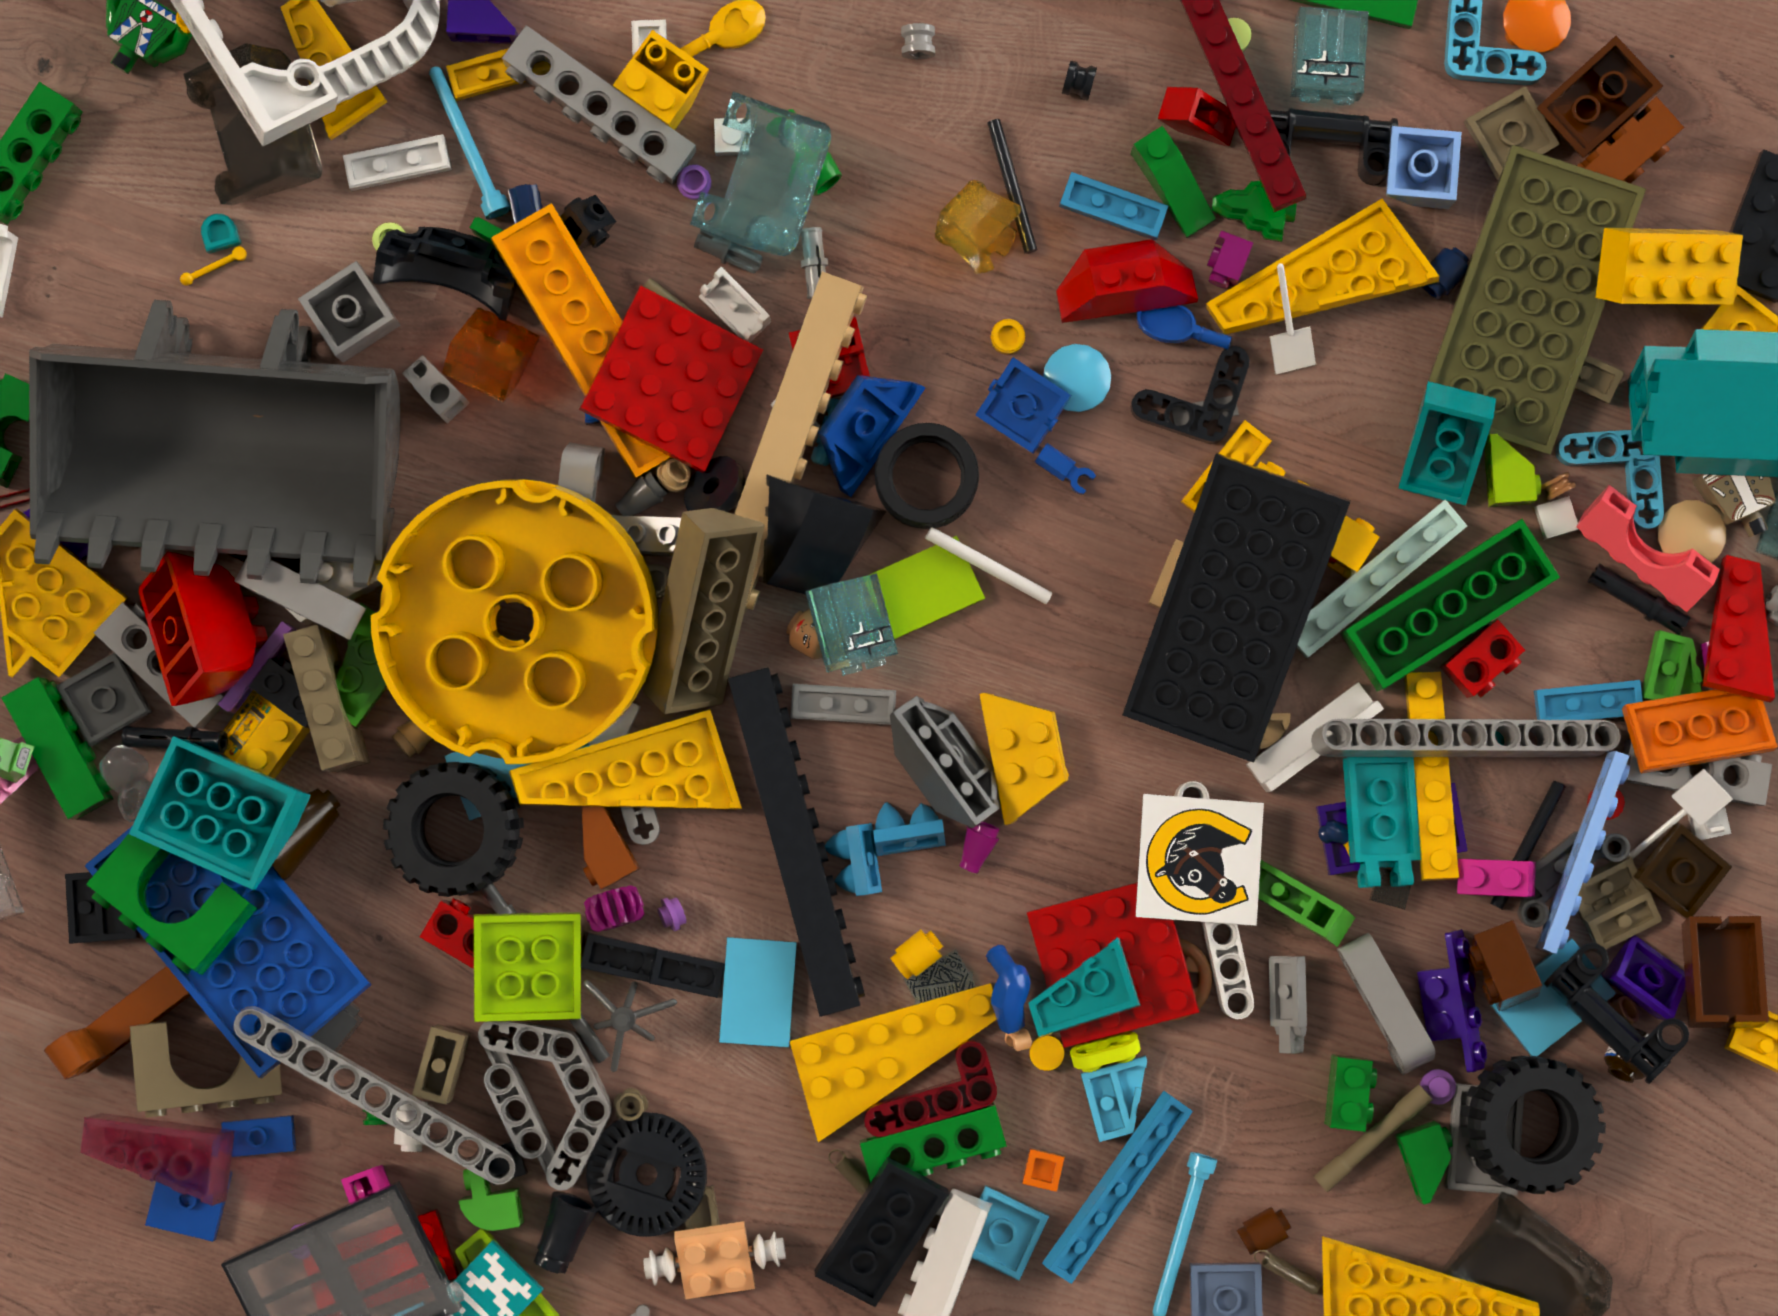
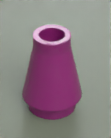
M984 821L974 828L967 826L962 859L959 866L969 872L978 874L982 864L999 841L997 837L999 828Z

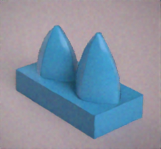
M885 802L880 809L875 830H873L877 856L946 846L942 819L939 820L936 813L927 805L919 804L913 812L910 824L905 825L900 813L888 802Z
M872 823L848 826L845 830L832 836L825 844L826 851L833 856L851 860V864L842 869L838 874L835 883L845 891L856 893V896L882 892Z

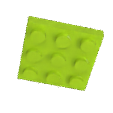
M580 912L474 914V1022L581 1019Z

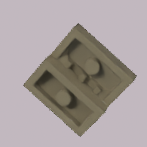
M1629 855L1622 861L1610 862L1594 870L1589 881L1582 883L1578 896L1582 897L1578 914L1593 942L1603 946L1605 950L1662 922L1650 891L1633 877L1637 872V868L1632 857Z

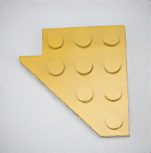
M17 508L13 510L0 526V611L8 675L13 678L32 656L56 676L60 677L94 638V632L128 597L94 569L88 567L84 561L61 543L50 564L35 563L36 539H31L30 518Z

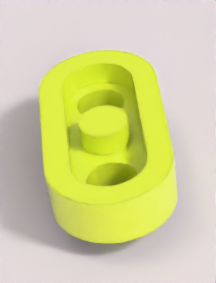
M1126 1031L1077 1044L1071 1048L1070 1056L1076 1069H1081L1083 1072H1093L1106 1064L1132 1061L1136 1054L1140 1052L1141 1047L1137 1033Z

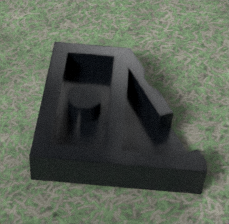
M90 872L65 874L69 944L140 938V933L137 929L133 931L118 919L122 914L114 906L107 910L91 897L95 891L86 885L93 877Z

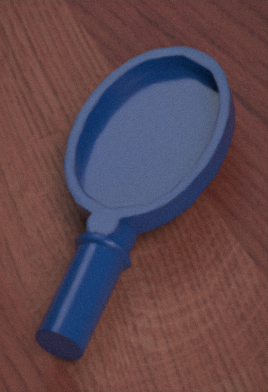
M1183 305L1137 312L1139 328L1144 334L1157 341L1181 343L1192 338L1198 340V342L1202 341L1227 350L1230 347L1232 336L1196 325L1193 313Z

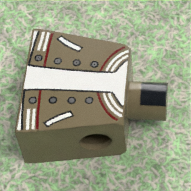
M1704 474L1692 480L1706 503L1711 505L1721 515L1725 525L1740 519L1748 537L1768 529L1760 510L1776 503L1770 477Z

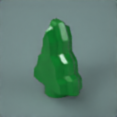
M1251 181L1244 190L1230 189L1212 198V211L1228 220L1242 221L1247 230L1261 233L1264 240L1282 242L1285 223H1294L1297 203L1274 213L1260 181Z

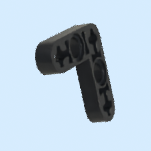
M1231 346L1228 350L1222 351L1217 360L1202 406L1154 390L1145 389L1135 394L1130 406L1132 415L1141 422L1204 443H1218L1225 437L1249 368L1250 359L1247 352L1237 346ZM1233 354L1238 356V362L1242 364V367H1236L1231 379H1238L1237 384L1229 379L1218 378L1219 373L1224 377L1227 374L1229 364L1224 362V358L1230 359ZM1226 386L1231 390L1232 400L1228 404H1219L1214 400L1213 391L1216 387ZM1146 397L1152 399L1151 405L1158 408L1162 407L1163 402L1169 403L1164 411L1163 421L1157 419L1160 412L1149 410L1147 415L1141 413L1142 407L1137 405V401L1143 402ZM1208 405L1217 411L1228 412L1227 417L1223 414L1219 415L1216 426L1221 428V432H1215L1213 436L1207 435V428L1203 427V423H1209L1214 411H1207ZM1177 407L1185 409L1189 415L1188 422L1183 426L1174 425L1169 417L1172 409Z

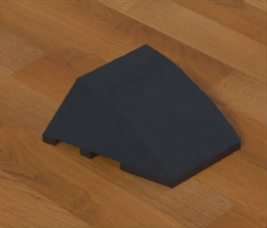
M767 474L766 485L769 486V504L765 507V516L768 517L767 539L764 540L763 582L825 600L835 589L847 568L887 511L858 501H850Z

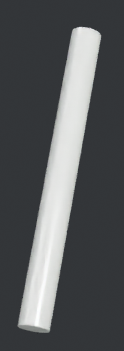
M933 527L929 529L925 537L926 540L1044 604H1047L1052 596L1051 591Z

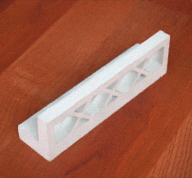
M1358 682L1256 756L1254 763L1249 761L1246 766L1266 792H1272L1321 756L1313 749L1311 743L1312 734L1317 728L1332 719H1371L1384 708L1378 700L1373 702ZM1327 730V740L1329 743L1336 745V735Z

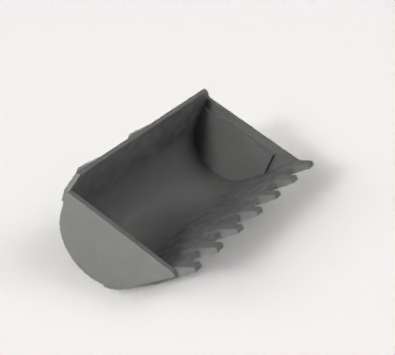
M156 299L152 303L137 350L51 344L46 347L29 349L31 539H36L35 563L50 564L60 541L89 543L87 564L91 568H103L113 545L141 547L140 567L141 571L156 572L166 549L194 551L193 571L194 575L209 576L218 553L247 555V579L262 580L271 557L300 559V583L315 584L323 562L336 561L353 563V586L368 588L376 565H382L395 513L394 508H390L399 460L400 393L397 376L392 368L311 363L312 330L309 326H299L298 311L293 309H281L279 316L275 315L262 359L191 354L193 339H189L188 319L173 315L171 301Z

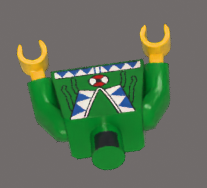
M106 0L107 36L120 46L110 62L116 68L129 74L138 59L152 67H156L159 63L164 64L185 54L193 35L178 12L176 14L156 0Z

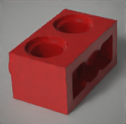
M1496 619L1487 624L1444 662L1440 668L1467 698L1473 697L1476 694L1481 698L1496 685L1493 679L1502 671L1505 675L1509 674L1522 662L1518 657L1526 650L1505 626ZM1493 641H1499L1504 645L1505 654L1502 659H1496L1492 656L1490 646ZM1468 663L1474 664L1479 669V678L1476 682L1467 680L1464 675V669Z
M452 898L451 902L441 900L419 937L474 969V948L471 945V938L474 935V916L468 913L471 908L455 898ZM447 914L453 915L458 922V927L453 934L444 932L441 927V921Z

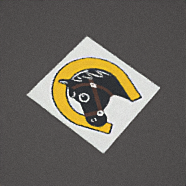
M1143 794L1136 917L1257 926L1264 803Z

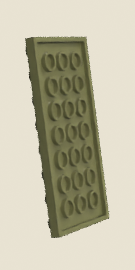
M1511 145L1428 379L1429 382L1496 398L1494 418L1489 434H1497L1507 441L1551 455L1606 300L1595 298L1604 228H1633L1646 188ZM1422 396V399H1421V401H1420V404H1419V407H1418V411L1420 410V406H1421V403H1422V400H1423V396Z

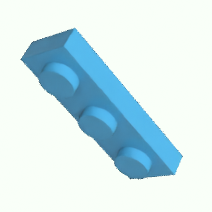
M1073 172L1070 174L1059 205L1061 208L1153 240L1158 238L1168 209V205Z
M1640 680L1534 690L1537 720H1595L1624 717L1622 708L1625 704L1643 702Z

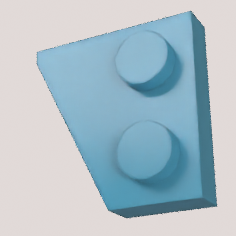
M1145 1055L1136 1057L1130 1062L1114 1063L1103 1066L1093 1072L1080 1073L1099 1142L1134 1133L1136 1113L1142 1092L1141 1087L1147 1066Z

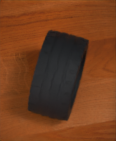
M918 423L899 430L884 444L876 461L875 486L882 505L895 519L914 528H939L954 522L969 508L978 487L979 468L975 453L969 443L959 433L944 425ZM919 443H935L948 449L956 458L961 470L960 486L955 496L945 505L935 509H918L907 504L897 494L893 484V467L898 457L908 447Z

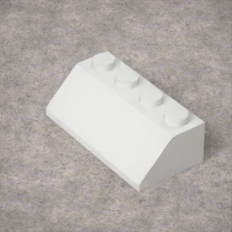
M954 1188L951 1190L949 1196L936 1213L941 1216L937 1229L930 1227L923 1245L924 1248L929 1249L924 1262L918 1260L914 1268L911 1281L916 1282L912 1296L905 1293L898 1314L903 1316L951 1315L992 1203L985 1202Z

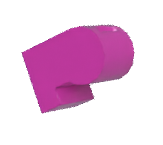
M383 1164L341 1179L349 1203L390 1185ZM354 1185L356 1186V1189L358 1191V1196L355 1192Z

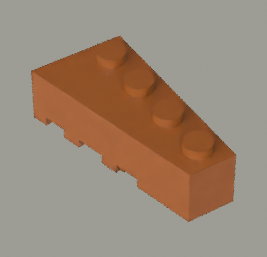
M1656 96L1638 115L1626 122L1609 140L1603 142L1577 166L1631 184L1645 172L1641 166L1648 159L1655 163L1670 150L1667 143L1685 127Z

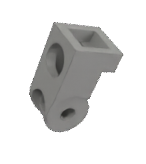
M423 355L402 373L413 385V388L447 424L470 403Z

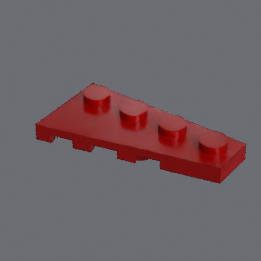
M1726 555L1721 562L1702 686L1771 703L1775 699L1761 566L1758 562Z

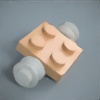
M742 1221L675 1231L674 1240L678 1257H674V1254L668 1248H665L661 1256H656L650 1250L649 1257L644 1258L643 1262L646 1279H652L654 1285H657L659 1277H666L672 1283L676 1276L677 1268V1272H681L685 1299L755 1289L751 1262L754 1261V1256L756 1263L761 1269H764L767 1261H774L780 1267V1260L786 1259L784 1239L777 1238L775 1231L769 1240H763L761 1235L757 1234L753 1247L749 1246L745 1222Z

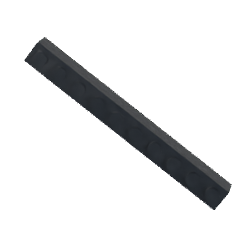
M767 667L728 678L819 1016L822 1017L861 1005L859 998L865 997L861 977H853L850 964L856 963L851 942L844 944L841 930L847 929L842 908L835 910L832 896L838 895L833 875L826 876L823 863L829 860L824 842H817L813 829L819 828L815 808L808 809L804 795L810 794L806 775H798L795 762L800 761L801 757L796 740L789 742L786 728L792 727L787 707L780 708L777 698L778 694L783 693L778 673L771 675L770 669Z

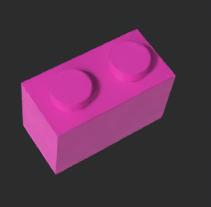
M1458 859L1459 878L1457 894L1535 897L1536 862Z

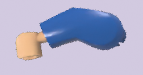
M997 945L986 954L987 961L991 963L999 975L992 992L991 1005L1000 1030L1006 1033V1044L1014 1047L1016 1051L1029 1049L1032 1045L1030 1033L1027 1029H1022L1025 1026L1024 1004L1031 984L1029 974L1025 966L1015 964L1004 945Z

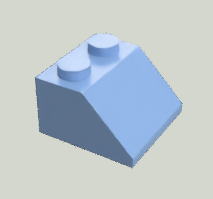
M1392 126L1386 196L1412 206L1449 209L1457 199L1462 132Z

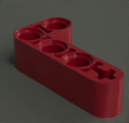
M968 1039L956 1048L955 1058L961 1078L880 1101L869 1107L864 1117L867 1131L873 1136L885 1137L992 1104L997 1096V1086L984 1046L977 1040ZM967 1047H976L981 1052L980 1061L975 1065L965 1064L961 1060L963 1050ZM977 1081H986L991 1086L990 1094L984 1099L975 1098L971 1093L972 1085ZM948 1090L954 1092L958 1099L954 1107L944 1109L939 1106L937 1099L941 1092ZM909 1101H919L923 1105L924 1111L919 1118L911 1119L905 1115L903 1109ZM898 1105V1114L903 1123L896 1125V1117L886 1120L884 1128H879L877 1123L871 1124L870 1120L875 1118L876 1111H881L883 1116L894 1114L891 1106Z

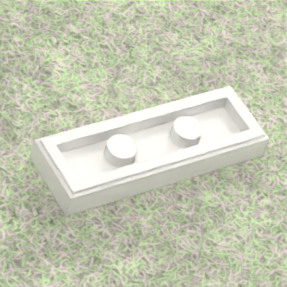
M443 134L343 155L348 185L351 191L452 170L446 139Z

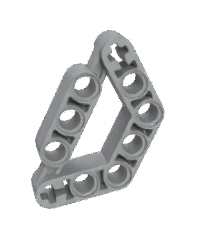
M524 1021L484 1022L478 1031V1039L492 1063V1066L484 1074V1084L516 1151L522 1157L528 1159L538 1158L546 1175L547 1182L552 1188L559 1191L568 1190L580 1178L613 1111L612 1101L580 1036L574 1031ZM498 1025L499 1032L511 1034L514 1032L513 1027H516L517 1030L513 1036V1047L509 1045L512 1041L510 1038L504 1037L498 1039L496 1043L493 1042L494 1038L488 1034V1030ZM525 1031H533L538 1035L539 1044L536 1049L530 1050L523 1045L522 1036ZM560 1037H566L572 1041L574 1049L571 1055L563 1056L557 1051L556 1043ZM509 1054L553 1063L576 1110L557 1150L550 1139L549 1132L525 1082ZM496 1069H504L510 1074V1083L507 1087H500L494 1082L493 1076ZM575 1069H583L587 1072L589 1083L586 1087H577L572 1082L571 1075ZM517 1100L524 1104L526 1113L523 1118L517 1119L511 1116L509 1113L511 1101ZM596 1100L602 1103L605 1111L602 1118L594 1119L588 1115L587 1104L590 1101ZM534 1132L539 1135L541 1147L538 1150H530L526 1147L524 1143L526 1133ZM581 1132L587 1136L589 1142L587 1149L577 1150L572 1146L571 1136L573 1133ZM568 1157L575 1158L568 1169V1174L572 1178L567 1177L564 1181L558 1179L560 1173L555 1169H560L566 1163Z

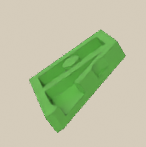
M1661 630L1655 631L1642 688V699L1655 700L1702 692L1700 682H1703L1700 668L1696 664L1697 654L1692 638Z

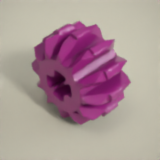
M631 885L593 895L584 902L587 922L590 924L591 929L596 932L625 926L641 920L645 915L642 897L639 895L637 888Z

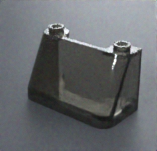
M245 43L229 51L239 68L253 62L273 69L287 70L292 63L283 51ZM210 62L183 74L189 99L199 107L210 109L227 166L228 171L219 173L215 178L214 188L220 204L231 206L301 186L321 177L322 164L310 123L262 146Z
M1501 1192L1491 1203L1443 1268L1444 1274L1537 1302L1540 1308V1316H1602L1610 1308L1613 1280L1609 1271L1598 1260L1523 1202L1506 1192Z

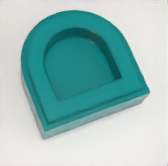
M213 214L204 220L201 226V235L208 254L242 244L237 226L228 216Z

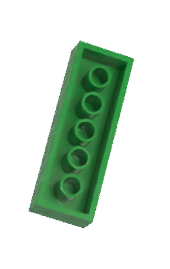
M1520 519L1340 632V635L1376 691H1380L1551 584L1560 576L1524 520Z

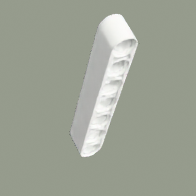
M1196 781L1181 784L1174 796L1183 797L1184 791L1189 787H1193L1199 791L1200 798L1210 799L1206 787ZM1201 922L1219 1006L1231 1018H1246L1253 1011L1254 998L1238 925ZM1220 924H1225L1230 930V937L1223 944H1218L1213 938V930ZM1228 958L1234 959L1238 965L1237 973L1231 978H1225L1220 972L1222 962ZM1235 993H1241L1245 998V1006L1239 1012H1232L1228 1007L1229 997Z

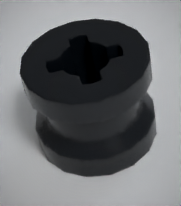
M1071 60L1062 94H1078L1081 99L1088 101L1097 67H1081L1078 62Z

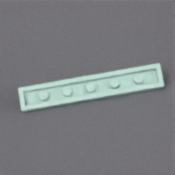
M1446 499L1310 610L1297 648L1305 658L1310 657L1467 527L1466 523Z

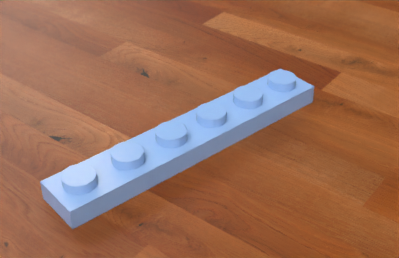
M1618 751L1607 752L1552 901L1549 918L1542 928L1535 947L1537 949L1557 954L1558 948L1563 949L1568 940L1569 930L1566 929L1570 916H1575L1579 910L1582 897L1578 896L1582 883H1587L1592 875L1594 864L1590 863L1594 851H1598L1604 842L1606 831L1602 829L1606 818H1611L1617 807L1618 798L1614 796L1618 785H1623L1630 771V765H1627L1629 755Z

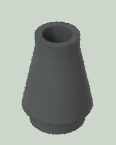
M650 471L646 475H640L622 499L615 505L623 516H634L664 501L663 496L668 491L660 484L657 476Z

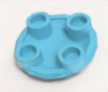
M1072 344L1061 347L1051 355L1044 367L1043 377L1072 395L1064 410L1082 412L1093 409L1103 402L1110 389L1111 372L1108 362L1099 351L1088 345Z

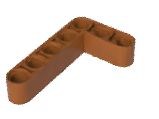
M166 966L86 1028L65 1033L48 1045L44 1052L64 1079L84 1075L98 1067L131 1041L130 1025L155 1023L191 995Z

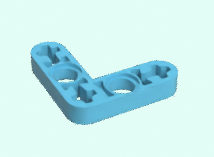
M1449 0L1444 65L1450 77L1457 80L1516 85H1533L1540 80L1547 68L1546 61L1540 53L1530 50L1479 46L1483 0H1470L1467 4V12H1460L1463 8L1464 0ZM1462 20L1469 22L1473 29L1472 35L1465 38L1457 35L1454 28L1456 22ZM1460 46H1467L1464 50L1463 59L1465 62H1469V64L1463 70H1459V65L1453 63V61L1460 54ZM1490 57L1500 58L1504 63V71L1500 74L1491 73L1486 66L1487 59ZM1512 58L1515 59L1513 66H1524L1529 60L1532 61V67L1538 69L1531 76L1527 75V70L1523 68H1516L1513 71V75L1509 74L1512 68Z
M1631 430L1572 433L1560 439L1556 445L1555 454L1557 459L1566 466L1625 463L1627 499L1637 505L1634 514L1635 528L1646 531L1655 528L1661 523L1664 517L1660 456L1641 455L1640 449L1635 448L1626 450L1625 454L1627 457H1624V444L1637 442L1632 441ZM1607 438L1614 442L1616 451L1612 457H1604L1600 454L1598 443L1601 439ZM1587 439H1591L1589 450L1592 459L1588 458L1589 451L1577 453L1574 459L1571 453H1565L1564 447L1570 445V441H1573L1575 447H1585L1589 445ZM1638 471H1647L1652 476L1653 482L1649 489H1641L1636 485L1635 475ZM1653 493L1654 499L1650 498L1646 501L1648 511H1654V517L1650 518L1648 523H1646L1645 518L1638 515V512L1645 507L1644 499L1637 501L1636 495L1646 496Z

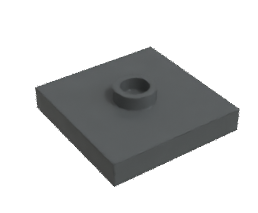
M115 653L55 686L89 747L97 745L123 730L126 726H130L152 713L127 665Z

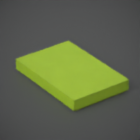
M957 536L952 537L953 539L959 541ZM937 545L862 578L883 626H890L885 630L892 641L985 600V596L970 563Z

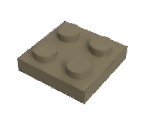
M1526 86L1477 112L1463 122L1497 181H1499L1511 145L1543 155L1560 145L1544 116L1536 109L1538 106Z

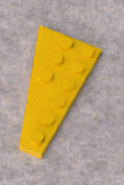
M1380 199L1206 303V308L1225 335L1284 321L1285 317L1277 265L1280 263L1284 265L1292 318L1439 282V275L1385 201Z
M710 709L574 750L557 758L535 762L509 771L519 805L742 809Z
M991 983L790 1040L818 1143L997 1020L991 1005L993 992Z
M1322 1236L1324 1316H1540V1308L1537 1302Z

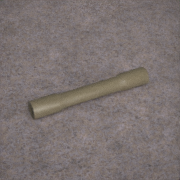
M1418 1084L1397 1102L1388 1114L1341 1155L1336 1156L1316 1173L1314 1178L1326 1192H1329L1351 1172L1354 1166L1402 1124L1417 1115L1433 1099Z

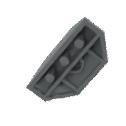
M915 696L890 714L895 756L936 812L974 828L999 809V803L996 800L997 785L994 767L953 712L936 704L925 702L924 699Z

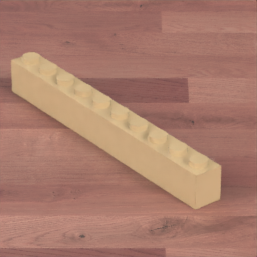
M823 271L818 280L735 511V515L760 521L765 525L744 614L747 612V609L754 610L760 591L756 590L755 587L759 576L763 577L764 540L767 539L768 517L765 516V507L769 504V486L766 485V475L768 474L794 482L795 478L801 480L807 464V460L802 459L806 446L813 447L819 431V427L814 426L818 413L825 414L831 398V394L826 393L830 379L836 381L842 368L843 361L838 360L842 346L845 348L849 347L855 328L850 327L854 313L861 314L867 295L862 294L863 286Z

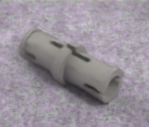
M810 227L800 230L804 260H801V268L805 269L807 299H812L821 272H826L825 267L828 266V258H824L823 231L821 227Z

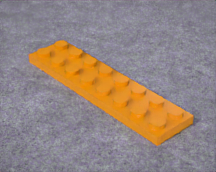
M551 203L496 234L491 240L583 394L586 396L622 320ZM600 421L634 478L671 458L657 449Z

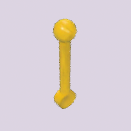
M235 247L232 254L191 274L183 273L180 276V282L184 286H189L193 283L194 279L234 260H245L247 252L243 247Z

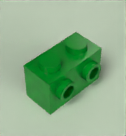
M1331 1055L1325 1125L1330 1128L1366 1132V1124L1372 1123L1374 1112L1373 1103H1369L1370 1088L1375 1089L1377 1083V1068L1372 1067V1060L1361 1057Z

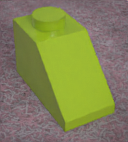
M1488 435L1484 447L1488 506L1529 505L1537 501V495L1541 494V479L1539 474L1535 475L1534 465L1499 435Z

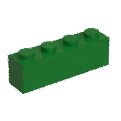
M37 677L1 697L26 744L34 746L32 755L67 819L78 820L112 801L114 798L110 790L113 787L107 775L103 771L99 773L93 762L96 759V755L92 747H89L86 741L82 742L76 731L79 729L71 713L69 711L66 712L60 702L62 697L55 687L57 686L56 683Z

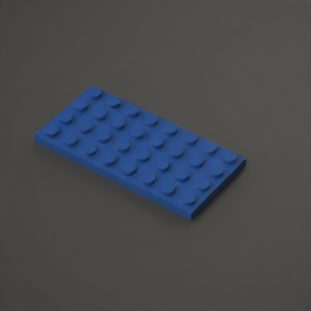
M132 826L85 865L92 876L129 834ZM170 853L150 878L146 890L148 909L157 921L178 923L192 917L221 882L230 886L257 908L203 975L193 970L189 974L182 971L172 962L175 955L166 948L162 953L154 947L152 949L255 1074L262 1079L281 1062L243 1041L236 1035L234 1021L237 1014L247 1006L259 1007L311 1037L372 984L290 886L280 877L273 866L270 867L256 890H252ZM140 927L137 928L144 939L149 935ZM247 1014L241 1019V1026L246 1032L254 1033L261 1028V1021L256 1015ZM279 1032L272 1037V1044L277 1050L285 1051L293 1044L291 1036L287 1033Z

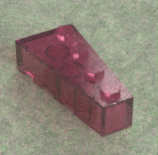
M99 1113L84 1117L80 1153L119 1169L129 1170L139 1174L141 1178L151 1182H159L171 1187V1190L183 1195H191L201 1199V1202L213 1206L227 1200L235 1130Z

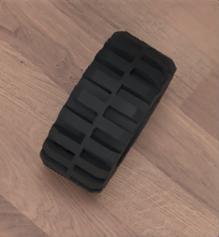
M438 763L430 765L426 769L416 771L410 775V780L399 785L396 789L398 793L396 798L390 799L386 808L390 811L388 819L383 820V830H388L389 839L384 840L386 850H392L394 858L390 861L394 868H401L404 874L402 877L409 884L416 883L419 885V890L426 893L435 892L438 893V896H461L482 890L491 883L497 882L505 875L504 871L512 867L517 859L515 852L522 846L523 838L519 837L520 829L524 828V820L519 818L517 809L521 808L518 799L512 798L509 793L511 790L510 786L505 781H499L496 778V773L489 769H482L479 765L473 763ZM446 796H460L471 801L480 812L484 825V836L478 851L470 858L459 862L446 861L437 856L430 848L425 836V819L430 807L437 800Z
M1523 1055L1513 1056L1510 1061L1500 1060L1494 1063V1070L1492 1071L1484 1070L1477 1077L1481 1082L1479 1086H1471L1466 1094L1472 1098L1470 1105H1463L1461 1112L1462 1116L1467 1117V1125L1461 1126L1462 1136L1469 1138L1470 1142L1465 1147L1469 1156L1477 1159L1475 1165L1483 1173L1489 1174L1492 1180L1510 1188L1532 1194H1545L1546 1191L1556 1193L1564 1190L1565 1183L1575 1185L1582 1179V1176L1579 1174L1581 1170L1590 1172L1595 1165V1162L1591 1160L1593 1153L1600 1154L1603 1143H1599L1598 1138L1599 1133H1605L1606 1123L1599 1121L1598 1114H1603L1604 1110L1602 1103L1593 1099V1096L1597 1093L1591 1083L1582 1081L1584 1076L1576 1069L1568 1068L1565 1063L1557 1060ZM1530 1091H1540L1547 1094L1557 1108L1559 1116L1558 1133L1552 1145L1545 1152L1536 1157H1523L1516 1153L1509 1143L1506 1133L1507 1116L1512 1105L1519 1097Z

